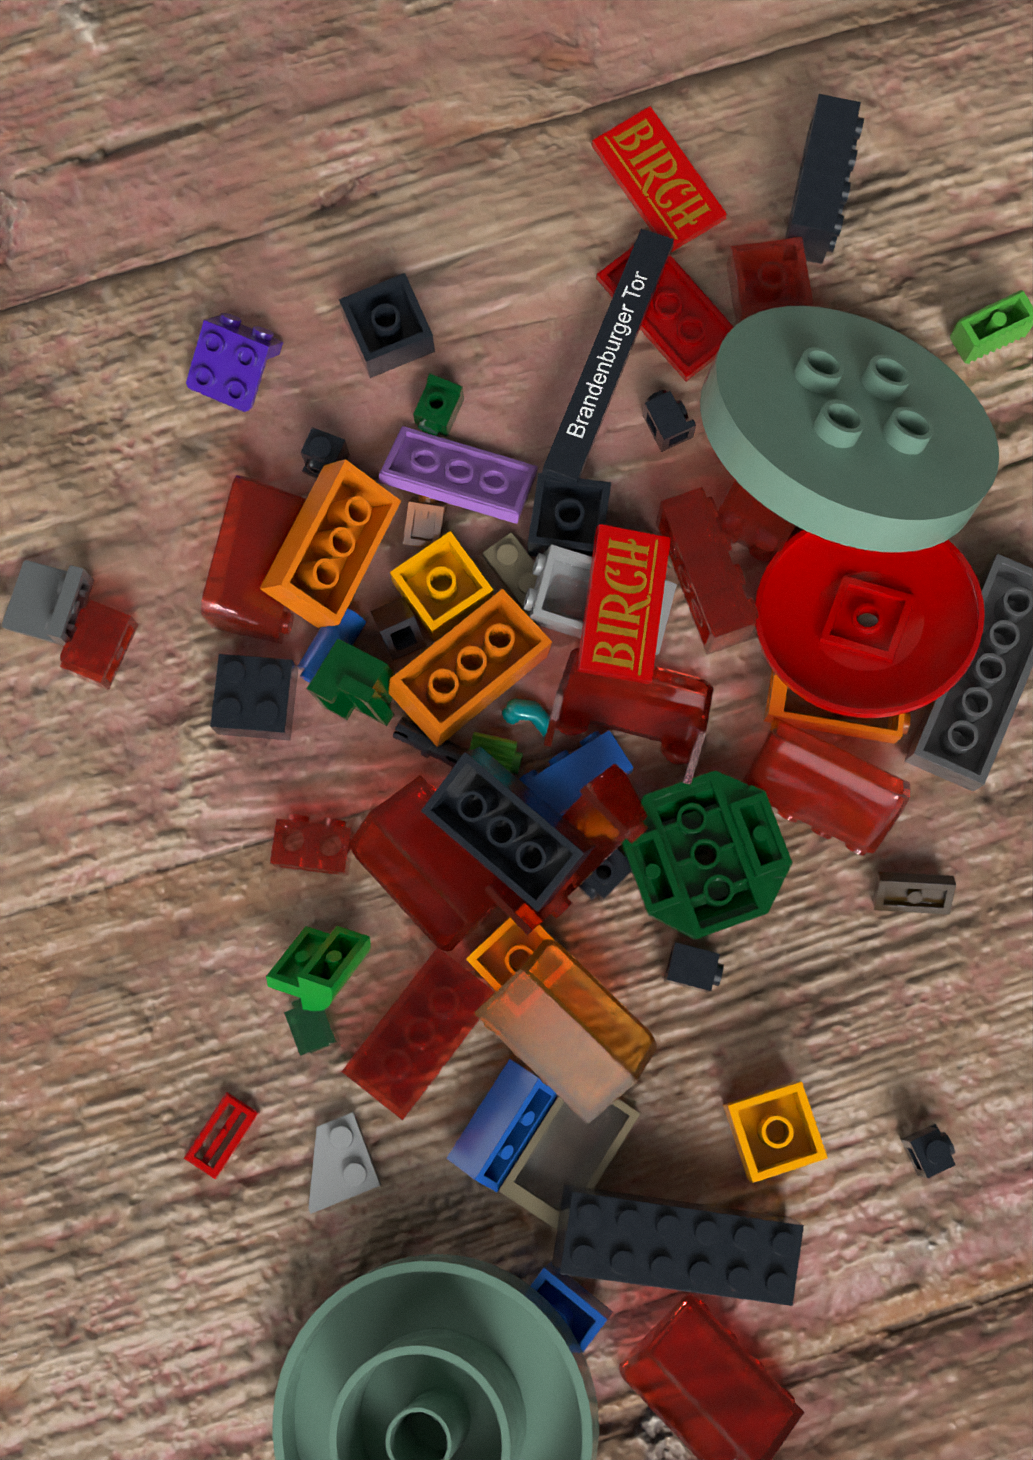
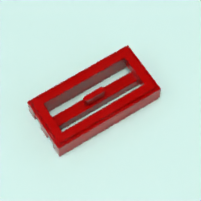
M226 1092L184 1159L212 1178L218 1179L260 1112L236 1098L232 1093ZM229 1104H231L235 1109L201 1160L196 1155ZM243 1112L247 1117L213 1168L209 1165L210 1161Z

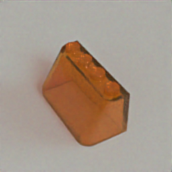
M551 939L542 941L474 1013L487 1029L494 1032L511 1049L516 1057L525 1062L539 1076L541 1081L561 1097L568 1107L587 1124L639 1080L657 1049L655 1038L648 1028L561 944Z

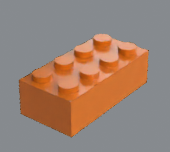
M346 459L324 465L260 589L317 628L339 625L401 500Z
M501 589L391 677L389 694L428 738L439 747L547 658L552 641L506 591Z

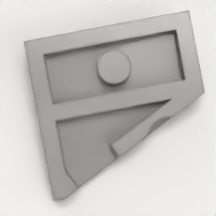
M354 1112L317 1126L308 1207L310 1214L381 1185Z

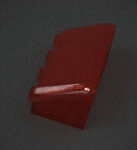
M241 475L235 476L201 600V615L212 629L282 644L284 634H290L294 613H290L291 610L262 591L260 587L306 498L254 478Z
M773 717L741 782L749 786L752 785L766 791L771 806L778 809L777 813L784 819L791 822L800 820L812 826L811 830L817 835L826 839H831L833 836L845 842L847 849L861 856L877 851L911 798L910 782L776 717Z
M419 775L369 812L352 837L350 846L360 864L439 949L449 952L465 940L515 892L421 812L436 789Z
M692 1293L683 1297L628 1353L619 1365V1372L625 1382L698 1460H772L805 1413L797 1405L793 1395L778 1385L767 1373L765 1366L758 1359L753 1358L739 1344L736 1335L729 1329L724 1328L711 1314L709 1307Z

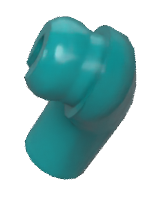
M515 698L508 701L507 706L502 710L503 719L507 723L513 725L520 720L531 721L543 737L550 734L558 726L537 701Z

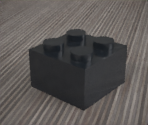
M405 273L339 299L343 318L369 378L435 352L433 334Z
M538 473L528 537L529 556L537 557L539 553L544 554L552 544L592 557L596 527L599 524L606 525L611 482L580 478L576 486Z
M219 654L210 727L218 735L291 741L298 668L294 661L290 659Z

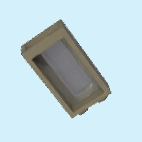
M586 1068L582 1074L575 1070L573 1071L499 1189L501 1193L556 1230L564 1184L594 1188L640 1115L639 1112L633 1109L637 1103L635 1100L618 1089L613 1096L601 1088L604 1080Z

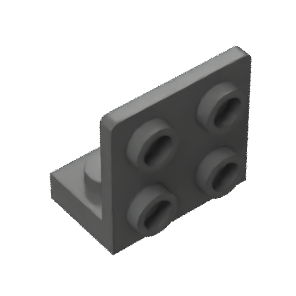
M25 560L7 607L2 627L12 632L72 648L95 580L85 569L70 565L68 571Z

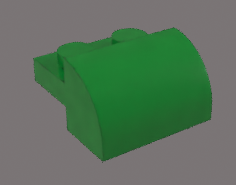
M305 926L266 975L267 985L275 990L301 998L302 1008L305 1010L322 1011L330 1006L369 953L371 948L370 936L340 926H336L331 934Z

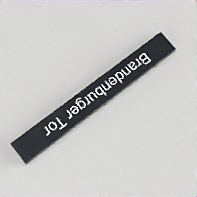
M640 229L544 463L542 474L577 486L672 251L674 239Z

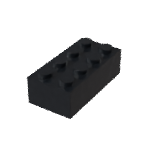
M824 94L818 95L807 132L781 256L823 264L826 253L834 252L837 236H840L843 225V207L847 202L851 182H849L850 173L853 172L858 150H856L857 140L860 139L864 124V118L858 117L861 102Z
M481 747L466 751L421 810L422 813L537 912L553 901L596 846L595 843Z

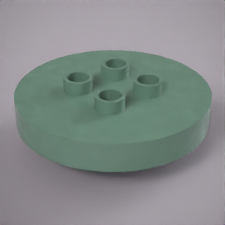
M786 306L761 311L745 318L723 340L701 389L700 411L704 430L716 455L737 482L755 499L788 522L819 537L842 545L878 552H909L930 548L943 543L955 536L967 524L992 487L998 472L999 447L995 431L985 409L965 382L938 357L908 337L877 322L847 312L822 307Z
M426 1254L402 1258L372 1269L338 1290L309 1318L291 1346L280 1373L274 1400L272 1437L275 1460H596L599 1440V1411L590 1368L581 1347L569 1326L540 1293L520 1278L490 1263L451 1254Z

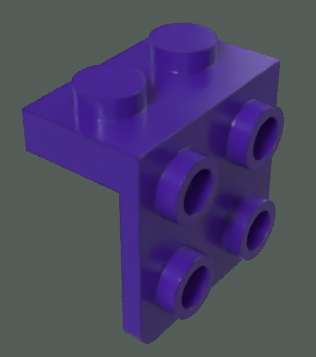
M221 313L219 316L203 321L186 384L193 391L246 412L253 408L267 359L280 355L283 341L274 338V333L266 328L253 326L252 329L241 324L242 320L239 317L228 313Z

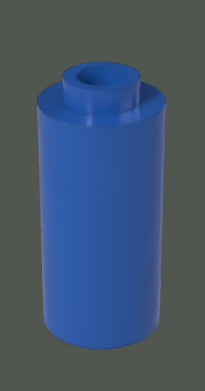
M347 608L339 625L321 627L297 665L302 670L300 677L310 683L337 638L353 646L367 622L360 615Z

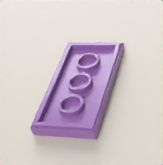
M402 426L379 473V483L517 524L535 481L538 466Z

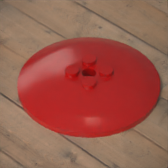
M804 529L787 541L773 556L760 580L755 602V625L759 644L768 664L779 679L794 693L819 708L859 718H882L908 713L935 701L949 691L961 679L974 660L981 641L985 618L984 601L978 579L964 555L949 540L918 551L878 552L842 545L819 537ZM862 614H872L877 618L878 623L872 627H864L858 623L857 618Z

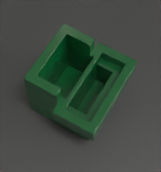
M337 638L306 689L324 709L345 720L349 719L354 709L385 726L389 724L394 716L388 705L393 699L389 694L390 678L395 674L388 664Z

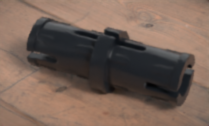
M406 717L400 719L395 728L398 732L395 731L393 733L394 739H398L421 751L423 757L428 759L431 756L451 767H454L462 755L469 751V749L463 748L449 740H446L437 747L417 724Z

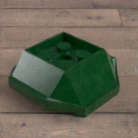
M715 770L643 795L621 842L646 914L694 940L768 914L793 864L766 791L752 785L749 786ZM700 846L711 849L714 854L713 863L710 865L698 863L694 856L695 849Z

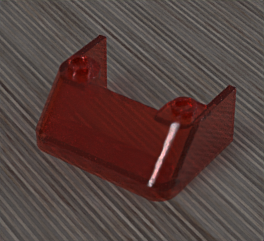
M579 648L573 649L570 652L555 696L544 746L551 747L556 730L568 736H576L579 733L586 732L589 724L598 725L661 742L660 752L669 762L677 765L687 764L683 783L691 785L707 731L714 691L713 686L702 678L654 666L652 682L649 684L578 672L576 670Z
M616 763L586 784L580 790L583 795L563 814L567 821L595 843L596 846L550 904L537 912L499 878L484 889L527 935L551 914L557 919L572 905L568 897L626 839L632 844L648 828L644 823L648 814L627 774Z

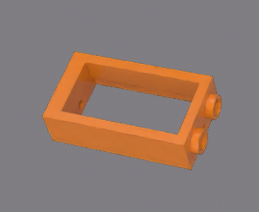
M771 668L763 722L893 744L902 738V734L907 735L911 713L890 716L888 727L881 728L784 711L787 686Z

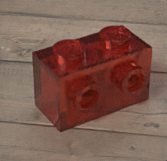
M90 600L87 608H83L77 616L75 623L77 630L72 641L66 642L61 651L60 667L69 675L109 690L139 624L131 615Z

